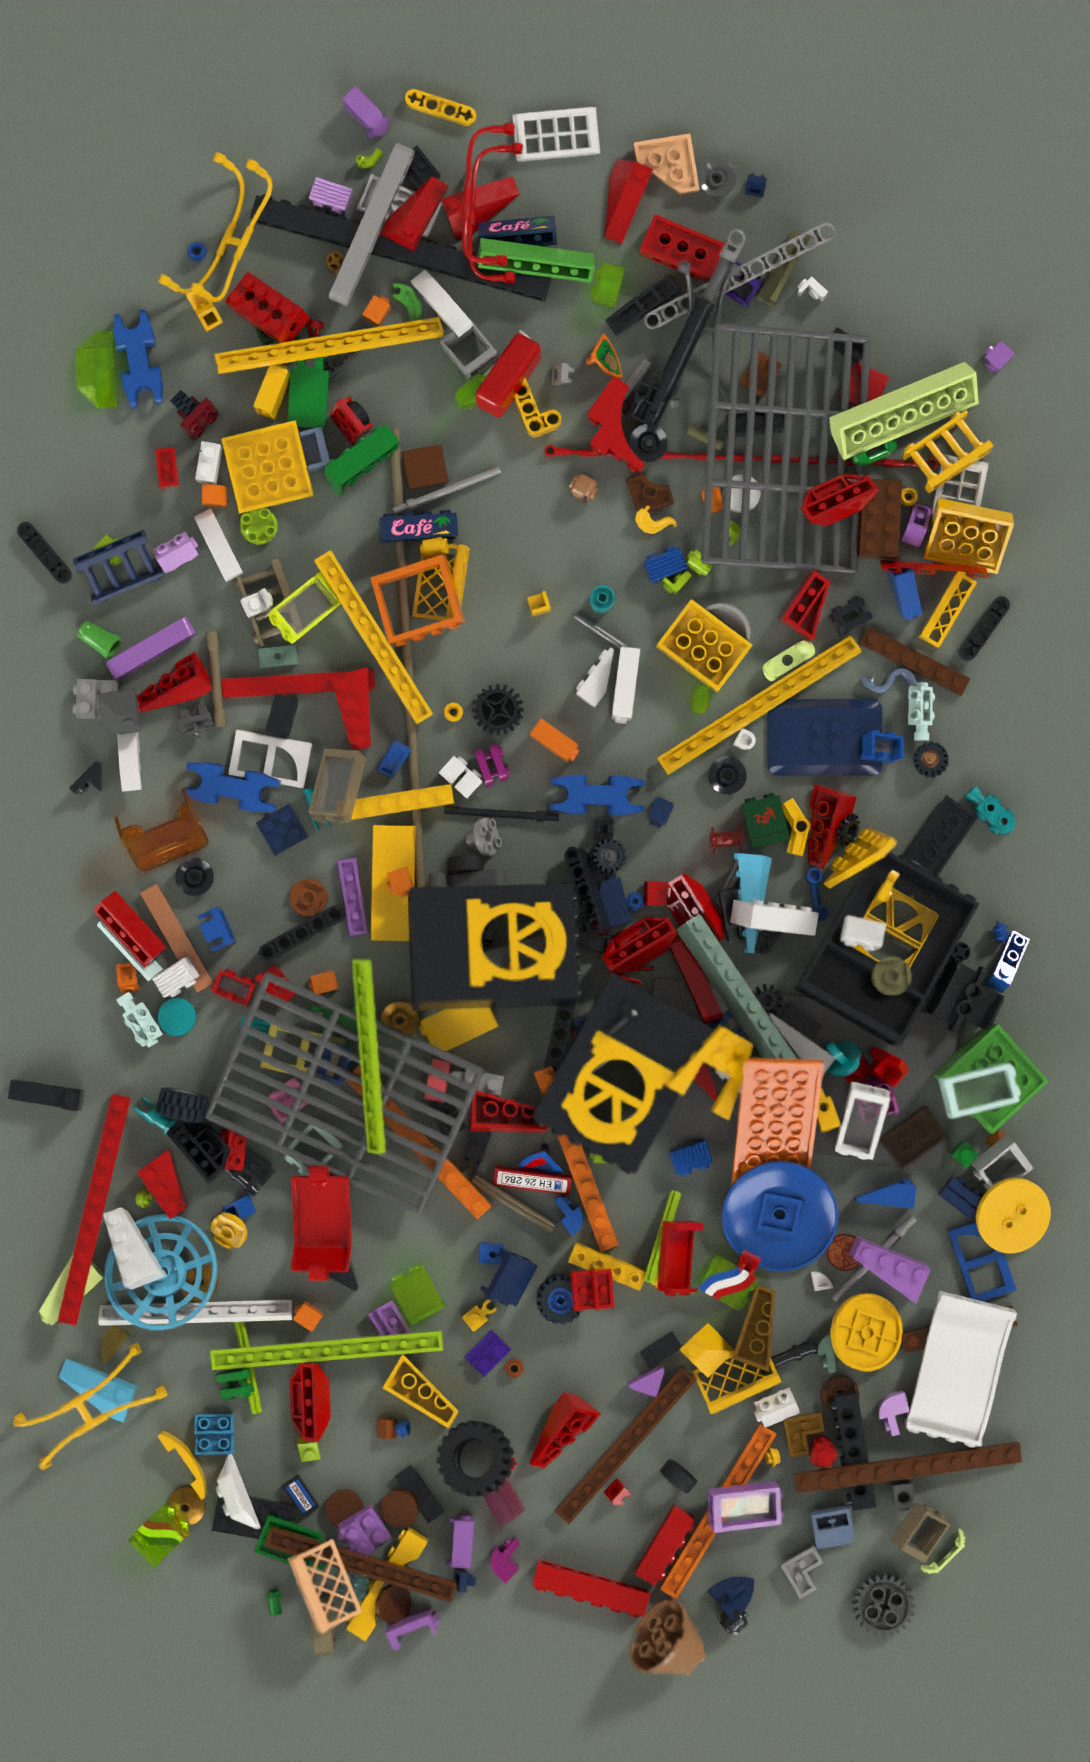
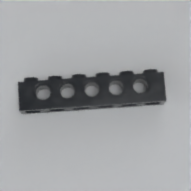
M856 1389L833 1393V1399L830 1402L832 1411H836L837 1418H833L835 1430H839L840 1437H837V1444L839 1449L842 1448L843 1456H840L841 1466L869 1462ZM850 1409L851 1413L849 1416H842V1411ZM847 1428H854V1432L851 1435H846L845 1430ZM850 1447H857L856 1453H848ZM873 1483L864 1484L863 1489L859 1492L854 1491L855 1486L848 1487L849 1493L846 1494L847 1504L852 1506L853 1511L876 1507Z

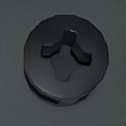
M958 942L951 954V958L955 961H965L970 956V947L966 943Z

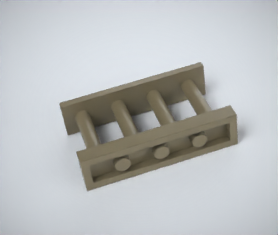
M279 558L271 560L273 566H270V569L241 578V575H239L236 579H233L236 589L241 590L243 598L248 596L245 585L270 576H277L279 584H276V587L267 590L271 596L279 594L283 595L284 599L292 594ZM294 599L278 611L279 613H290L292 620H289L288 624L294 631L296 630V633H299L304 628ZM274 608L250 617L255 633H252L255 643H259L261 647H265L264 639L282 633L278 627L260 632L257 623L260 620L269 618L267 614Z

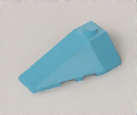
M67 1358L59 1375L64 1382L79 1394L93 1389L109 1376L106 1373ZM114 1377L87 1401L100 1412L106 1413L116 1407L132 1402L138 1386ZM129 1408L109 1417L124 1423Z

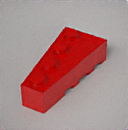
M368 667L331 677L351 749L357 751L371 747Z

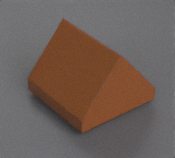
M377 1418V1438L385 1440L396 1438L395 1424L397 1423V1418Z

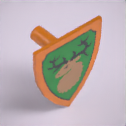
M603 333L590 354L591 356L586 358V364L589 366L597 363L604 373L622 379V370L618 356L609 339Z

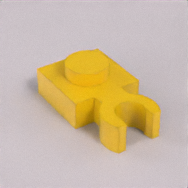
M894 870L890 871L873 900L879 904L884 902V900H889L893 893L891 888L899 873Z
M486 1299L481 1308L476 1304L462 1315L463 1320L473 1332L489 1320L486 1316L487 1314H493L497 1310L496 1306L493 1309L486 1307L491 1300Z

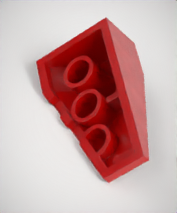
M431 177L388 217L380 235L414 251L449 185Z
M196 652L179 660L175 664L176 668L169 674L165 672L161 675L162 679L156 685L148 686L137 696L141 713L194 700L211 691L210 677Z
M814 784L809 802V809H812L811 820H809L811 827V838L808 840L809 864L821 869L825 868L838 843L836 836L839 834L837 830L841 829L839 824H843V819L848 814L852 815L857 799L856 796L841 790Z

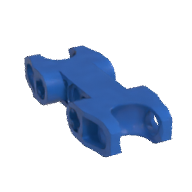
M145 309L139 310L140 323L134 329L125 328L120 314L114 315L113 333L118 352L126 351L130 371L122 372L121 378L123 389L132 409L138 408L137 395L143 389L152 390L156 403H163L164 385L160 367H150L147 347L156 346L154 330Z
M211 762L187 763V769L196 771L201 775L202 783L199 788L184 787L182 794L198 801L218 804L220 795L240 799L238 808L251 812L276 811V805L267 803L262 799L261 790L264 786L279 787L281 780L265 773L245 770L243 779L223 775L225 766Z
M567 775L550 778L551 785L563 786L568 791V798L565 802L550 804V810L566 814H586L587 805H608V815H628L644 812L645 806L629 803L626 795L627 791L632 787L645 786V780L634 779L628 776H608V785H587V776Z

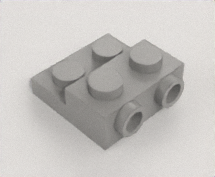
M77 679V684L73 685V693L77 695L76 703H73V713L76 714V718L102 719L97 694L118 691L119 681Z

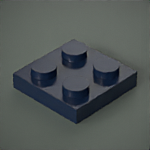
M290 804L256 822L275 856L308 838Z

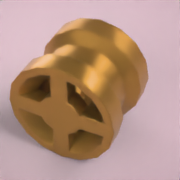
M334 251L327 256L326 263L330 272L334 274L339 273L345 259L342 253Z

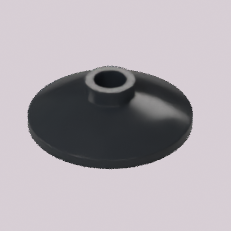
M649 423L638 426L632 432L629 440L631 450L643 462H654L660 459L666 452L668 445L665 432L659 426ZM651 439L652 445L647 446L645 440Z
M725 756L713 762L709 769L708 778L714 790L721 794L730 795L743 788L747 779V772L740 760L731 756ZM726 772L730 773L731 775L730 779L728 780L725 779L723 776Z
M189 858L178 866L175 880L178 888L183 893L190 896H199L206 893L212 886L214 873L211 866L205 860ZM194 873H197L199 875V878L196 881L192 879V875Z

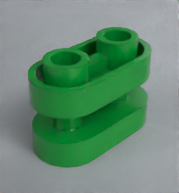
M250 1368L228 1370L215 1374L217 1383L223 1382L224 1387L219 1389V1395L225 1401L235 1399L236 1396H240V1399L247 1398L254 1392L253 1383L246 1382V1378L251 1376ZM238 1380L239 1385L231 1386V1381Z

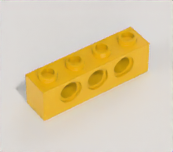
M574 1243L568 1259L569 1263L586 1270L611 1268L612 1280L639 1291L641 1290L644 1283L645 1269L580 1243Z

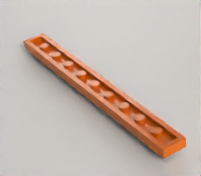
M552 1065L534 1072L542 1094L555 1073ZM565 1135L558 1136L600 1251L618 1246L619 1244L582 1145L576 1146L570 1143Z
M759 1423L721 1487L747 1484L777 1433ZM738 1497L721 1499L722 1522L726 1519ZM708 1509L660 1586V1590L675 1599L678 1598L716 1535L709 1527Z

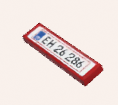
M496 1165L493 1185L569 1195L572 1175Z

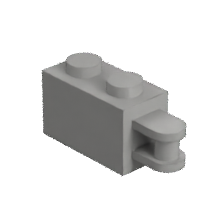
M466 1069V1073L453 1071L450 1075L471 1084L476 1073ZM485 1072L477 1090L501 1096L504 1075Z

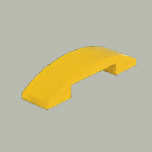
M165 1431L160 1432L157 1437L168 1452L174 1448L177 1450L195 1476L191 1486L200 1499H204L207 1495L206 1480L195 1455L177 1437Z

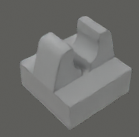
M566 363L553 365L551 385L559 386L573 383V379L568 378V373L574 372V369Z

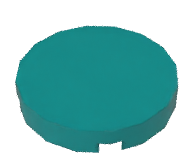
M174 998L164 1002L158 1013L160 1027L167 1034L173 1036H181L190 1032L195 1026L197 1019L193 1005L182 998Z

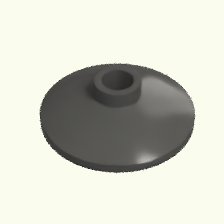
M712 159L703 164L699 170V186L705 194L711 197H723L729 194L735 186V170L727 161ZM715 177L719 178V179H720V182H719V183H715V182L713 181V178H715Z

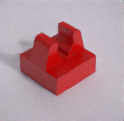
M743 1250L735 1263V1268L738 1266L739 1270L742 1271L744 1269L749 1272V1275H753L761 1262V1258Z
M617 1478L604 1491L605 1495L616 1506L624 1504L622 1499L625 1496H631L628 1489Z

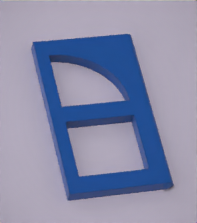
M976 1221L948 1231L971 1299L985 1301L1017 1290L1003 1252L992 1248V1253L968 1261L964 1260L957 1237L973 1235L981 1238ZM996 1260L1005 1285L976 1294L968 1269Z

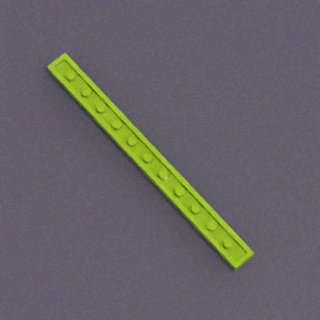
M442 1330L216 1349L210 1351L212 1370L443 1351Z

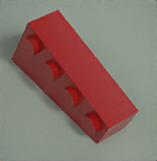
M478 1090L469 1107L468 1131L545 1134L548 1126L542 1127L534 1122L535 1120L532 1117V1112L535 1109L534 1106L517 1103L514 1100L496 1097V1095L479 1092Z

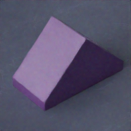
M660 1365L629 1381L630 1389L656 1397L664 1374L663 1366Z

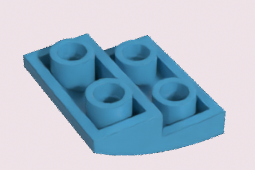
M195 1414V1455H234V1414Z

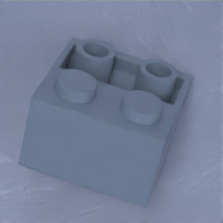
M847 1504L809 1511L816 1549L854 1543L853 1524L850 1508Z

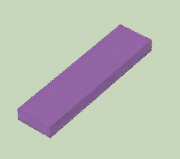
M357 858L337 860L349 936L367 934L368 926Z

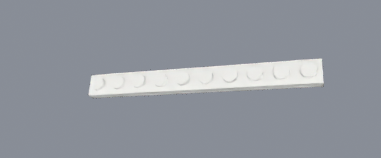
M293 1301L207 1302L204 1308L186 1323L292 1320ZM201 1302L187 1303L179 1310H176L177 1321L190 1315ZM157 1303L149 1305L156 1308L167 1307L166 1303ZM136 1304L121 1305L131 1316L139 1307ZM100 1305L99 1326L134 1325L124 1319L114 1309L113 1305ZM145 1311L139 1321L148 1324H169L168 1313L156 1314Z

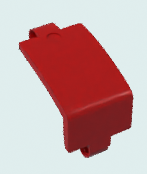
M308 1166L309 1176L291 1177L294 1249L291 1271L308 1272L309 1281H327L329 1272L349 1271L352 1254L349 1177L330 1176L328 1166Z

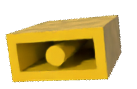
M276 364L268 367L253 405L257 414L272 420L276 419L290 384V373L285 365Z

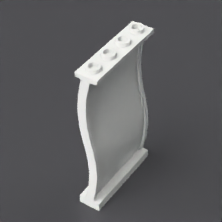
M939 1291L914 1395L909 1408L910 1412H908L904 1424L908 1431L913 1433L924 1432L932 1438L940 1436L952 1443L960 1441L969 1447L974 1448L975 1445L981 1447L996 1391L1004 1351L1017 1313L1011 1308Z

